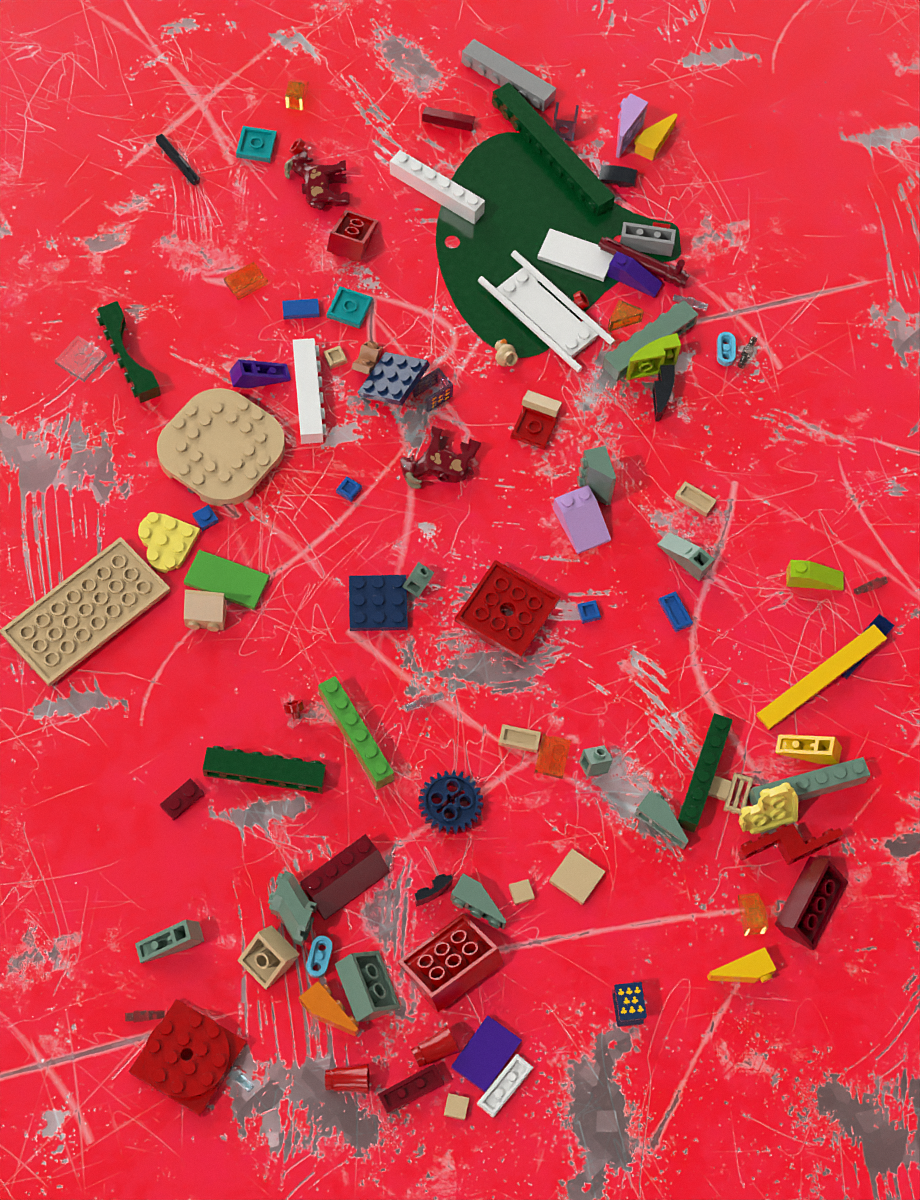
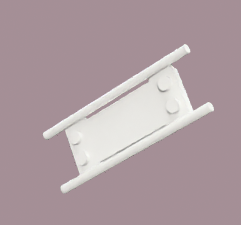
M516 250L512 252L511 256L523 268L500 286L495 288L483 276L478 279V282L577 373L583 367L573 357L595 341L598 335L610 346L616 342L614 338ZM538 281H540L549 291H551L559 300H561L583 321L581 322L579 319H577L568 309H566L558 300H556L548 291H546L538 283Z

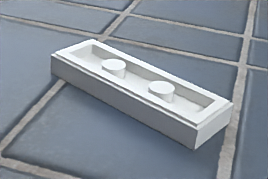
M516 1054L477 1102V1105L494 1118L532 1071L533 1066Z

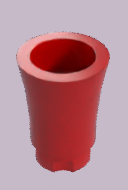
M447 1025L411 1049L419 1067L459 1053V1049Z
M369 1064L326 1069V1091L334 1090V1092L369 1094Z

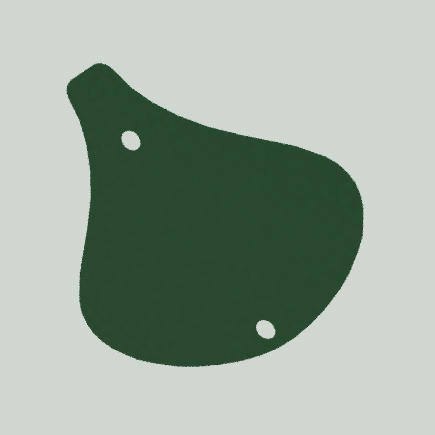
M517 132L497 134L476 146L464 159L451 179L453 182L485 200L484 214L479 220L473 224L441 205L436 227V250L440 270L450 296L461 316L473 331L491 347L495 348L497 341L506 339L507 344L515 348L518 358L537 356L547 351L550 347L478 282V279L483 276L497 288L523 268L511 256L513 251L516 250L571 301H574L573 294L581 290L589 301V306L582 310L584 312L619 281L608 277L606 274L602 282L537 259L549 229L598 245L602 237L614 239L617 235H621L623 222L652 226L653 222L670 224V229L676 230L672 255L641 253L661 262L676 260L681 254L680 234L675 224L644 217L616 203L606 212L596 216L593 212L589 211L587 205L582 200L578 199L576 193L567 187L565 181L556 175L555 170L545 163L543 157L535 152L532 145L527 143L523 136ZM448 236H456L460 240V244L456 248H449L445 245L444 241ZM538 281V283H539L546 291H548L556 300H558L566 309H568L577 319H580L571 309H569L561 300H559L551 291H549L540 281Z

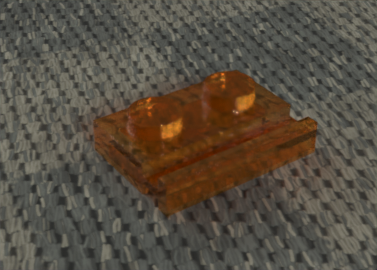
M253 261L226 276L224 283L239 300L268 284V279L264 277L262 271Z
M543 734L534 773L538 772L562 779L571 740Z

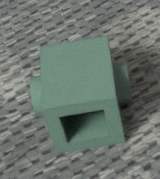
M418 562L402 587L419 597L435 572Z
M603 745L583 749L579 763L585 775L589 777L608 773L613 760L612 755Z

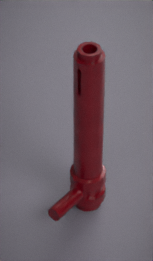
M602 237L598 244L600 250L613 256L618 251L633 258L650 273L663 278V281L674 283L676 287L681 286L684 288L689 274L682 270L685 265V261L682 259L678 261L676 266L672 264L669 266L609 237Z

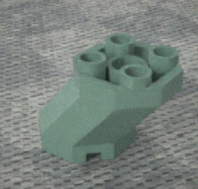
M285 871L284 874L279 873L277 877V889L275 892H271L268 904H270L269 909L271 914L280 917L293 942L303 946L304 940L306 941L314 922L311 914L312 912L316 913L317 903L309 901L294 874Z

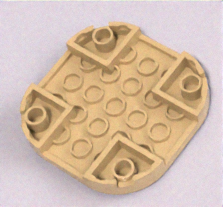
M222 388L209 389L194 396L164 427L157 441L158 459L164 473L169 478H175L198 494L202 501L215 506L231 503L236 505L248 499L253 494V489L274 466L278 467L285 452L284 433L279 422L241 394Z

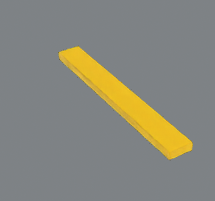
M875 624L758 712L756 716L770 730L886 641L887 637Z

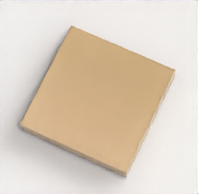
M571 849L550 878L549 883L583 905L605 874V871L574 849Z

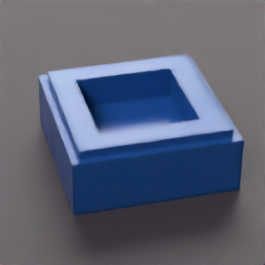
M346 476L336 489V493L352 502L361 491L362 485Z
M596 600L577 604L582 624L601 619Z

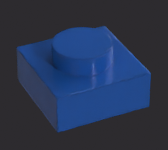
M209 505L192 513L194 520L202 531L218 523V518Z

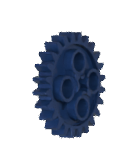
M445 770L444 776H441L438 772L437 779L431 776L430 783H424L426 789L420 790V794L423 795L418 798V801L421 802L419 809L423 810L421 817L427 816L425 823L432 822L431 829L438 826L439 833L446 829L447 835L450 830H453L456 835L459 828L462 832H465V826L472 828L471 821L477 823V816H481L482 811L480 809L483 808V803L479 801L483 800V795H478L481 788H475L476 781L470 783V776L464 779L463 772L459 776H456L455 770H453L452 775H449L447 770ZM449 786H455L457 790L455 792H450L447 788ZM440 798L442 802L435 804L432 802V799ZM448 800H449L450 802L454 801V804H452V803L447 804V801H448ZM468 801L470 805L463 807L460 805V802ZM446 813H452L455 817L452 819H448L444 815Z

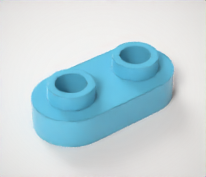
M722 332L717 339V361L723 366H730L734 363L736 357V339L732 333Z
M326 936L316 937L311 945L306 969L313 978H320L327 972L333 947L332 941ZM320 945L326 946V949L324 951H320L318 947ZM315 965H320L321 969L315 971L313 967Z

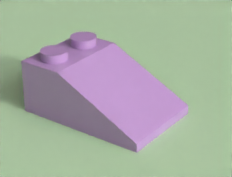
M631 93L620 104L621 111L618 115L619 124L616 147L617 158L622 155L645 122L648 102Z
M588 485L554 498L553 510L577 555L611 541L597 500Z

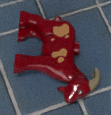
M302 151L285 163L284 174L287 179L290 178L289 172L293 170L305 180V184H302V194H306L307 203L311 207L322 210L325 205L338 206L349 204L348 192L336 195L329 190V184L347 183L346 174H342V171H346V160L334 165H310L307 163L313 162V159L308 157L307 152Z
M432 426L430 433L432 437L431 443L418 462L413 461L414 455L410 458H401L400 464L403 476L407 484L415 489L421 488L420 483L422 482L415 478L425 474L436 476L442 482L450 481L456 483L465 480L469 475L474 474L473 469L468 464L475 457L481 443L469 439L468 444L461 442L460 449L462 454L456 455L453 452L444 450L449 437L441 436L443 430Z

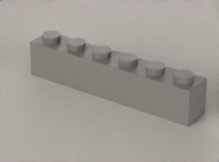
M473 39L462 51L461 63L466 67H470L478 74L485 76L501 87L509 82L533 107L544 112L554 101L556 87L477 40Z

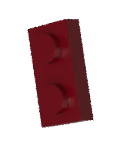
M190 778L160 804V807L174 821L200 799L204 792Z

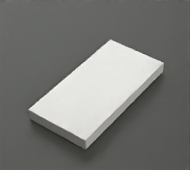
M549 229L537 259L603 282L614 256L600 250L597 244Z

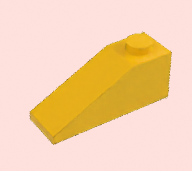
M674 113L645 129L641 136L638 135L634 141V145H636L635 153L653 161L674 129L678 115Z
M778 735L775 753L818 764L836 765L839 764L842 746L836 737Z
M764 947L710 971L707 978L709 981L755 983L761 980L764 983L773 978L772 975L776 968Z

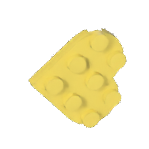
M150 512L140 523L138 534L143 545L148 548L147 559L151 567L163 573H167V571L174 570L175 568L179 569L199 536L200 528L166 514Z
M786 782L772 789L762 790L756 805L742 808V815L738 821L742 831H750L751 834H757L777 828L783 824L787 825L798 821V796L790 783Z

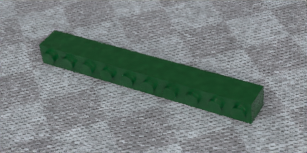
M509 82L493 91V106L502 113L503 117L513 125L516 131L520 132L524 140L532 145L535 152L543 157L545 163L555 170L556 175L565 181L567 187L576 193L578 199L587 205L589 211L599 216L613 207L615 196Z

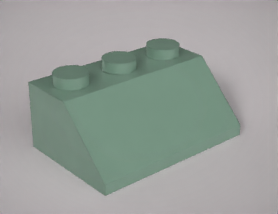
M606 446L584 450L583 457L580 459L579 476H577L578 486L584 487L588 485L597 501L610 505L616 475Z
M379 951L351 953L335 964L357 1022L370 1021L401 1008Z

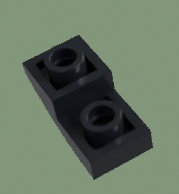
M601 165L599 180L603 184L617 183L619 187H632L636 185L638 171L623 166Z
M438 875L432 880V889L425 887L414 893L416 907L428 903L443 894L452 885V875Z

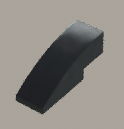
M660 365L658 381H654L652 395L655 422H659L668 406L674 385L675 365Z

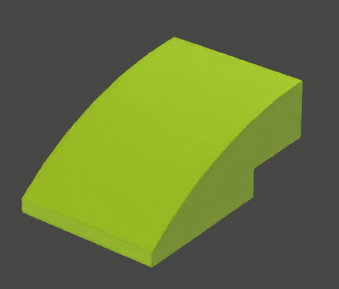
M675 333L661 337L639 349L629 360L626 380L657 375L660 365H676L681 348L678 334Z

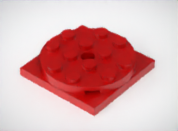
M494 560L455 617V622L476 633L487 644L501 648L521 660L533 640L541 632L543 625L559 603L561 597L499 561ZM510 609L513 614L505 616L502 611Z
M176 999L161 1023L151 1032L145 1047L128 1072L201 1117L246 1047L247 1041L222 1027L210 1017L197 1012ZM191 1050L193 1056L190 1060L185 1061L181 1058L182 1052Z

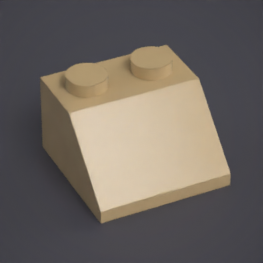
M185 589V627L194 630L199 628H205L210 631L224 630L227 612L224 593Z
M271 925L257 932L237 961L266 990L291 967L300 954Z

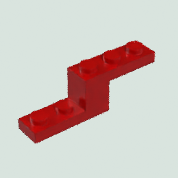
M783 824L776 828V832L772 834L766 832L758 837L759 840L753 843L750 840L742 844L738 856L743 861L777 845L787 865H790L840 841L844 834L840 828L836 830L831 828L823 832V836L817 839L812 837L804 843L794 824L788 826Z

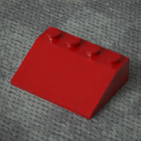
M463 913L400 959L398 963L425 999L437 1012H440L501 966L504 961L498 947Z

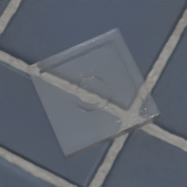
M77 335L57 357L55 364L85 382L106 359L107 354Z

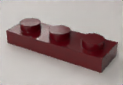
M435 1064L378 1093V1097L388 1115L444 1085V1081Z

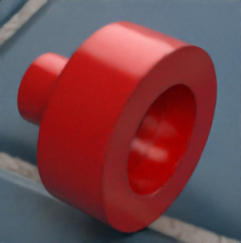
M301 138L296 139L289 150L290 153L296 155L302 151L308 152L304 148L306 142Z
M581 290L573 294L574 301L572 302L583 310L589 306V301Z
M292 700L283 705L285 713L292 714L293 719L300 718L299 711L304 709L303 700Z

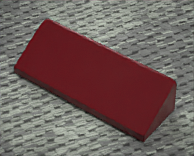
M425 107L422 121L472 131L476 116Z

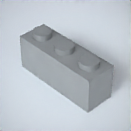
M623 222L620 243L639 252L671 256L676 230Z

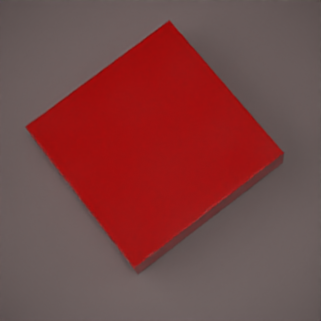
M523 406L510 438L545 450L558 418Z

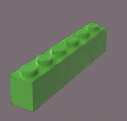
M336 676L319 684L318 692L375 789L378 790L393 782V770Z

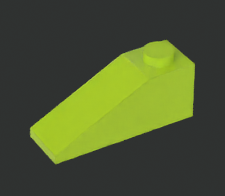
M790 560L786 569V586L843 591V572L811 561Z

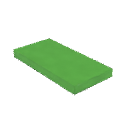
M199 550L183 582L184 585L201 591L224 593L225 600L255 610L270 576Z

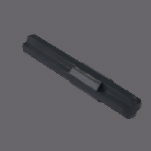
M164 134L157 135L156 142L192 185L199 184L200 177Z

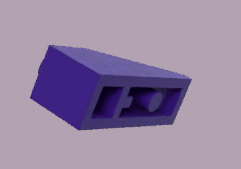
M618 251L609 264L608 277L655 298L662 286V282L637 261Z
M238 359L229 371L233 387L254 388L291 380L288 366L283 363Z

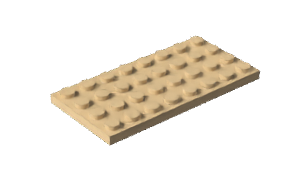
M120 537L0 630V634L50 687L171 590Z

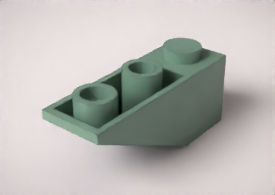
M669 532L657 544L659 548L698 581L712 569L715 560L701 547Z
M462 874L451 893L450 900L453 901L452 903L458 908L463 909L464 907L470 910V913L476 918L481 919L482 917L488 920L492 927L504 929L506 920L482 884Z

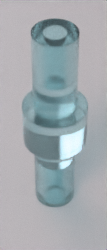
M676 294L673 296L672 301L681 303L685 300L692 308L707 310V303L697 301L693 297L688 296L687 298Z
M441 691L429 696H421L418 700L405 704L406 710L408 712L419 707H428L430 703L444 699V695Z
M231 1067L228 1076L234 1082L237 1081L247 1092H250L254 1085L243 1076V1072L238 1067Z

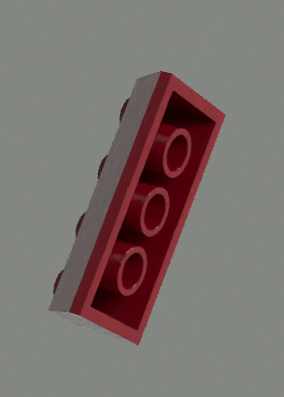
M365 834L300 881V886L308 900L317 903V911L326 920L390 873V870L376 846Z
M809 857L775 922L776 927L785 936L810 950L815 949L848 884V881L829 859Z

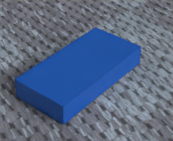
M318 298L282 301L284 319L319 317Z
M676 591L658 599L675 633L693 625V621Z

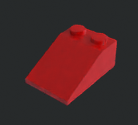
M345 209L330 232L326 251L337 256L346 257L351 261L360 262L367 250L378 220Z

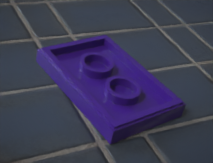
M487 1015L454 1061L451 1069L485 1093L522 1040Z

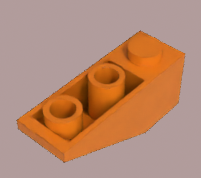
M318 981L299 996L300 1004L312 1018L353 1036L359 1034L357 1028L359 1024L352 1016L348 1017L344 1011L346 1009L339 1000L335 1002L330 996L332 992L326 984L321 985Z

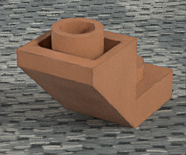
M374 341L362 344L358 359L353 362L351 369L370 374L380 357L383 347L378 346L379 344Z

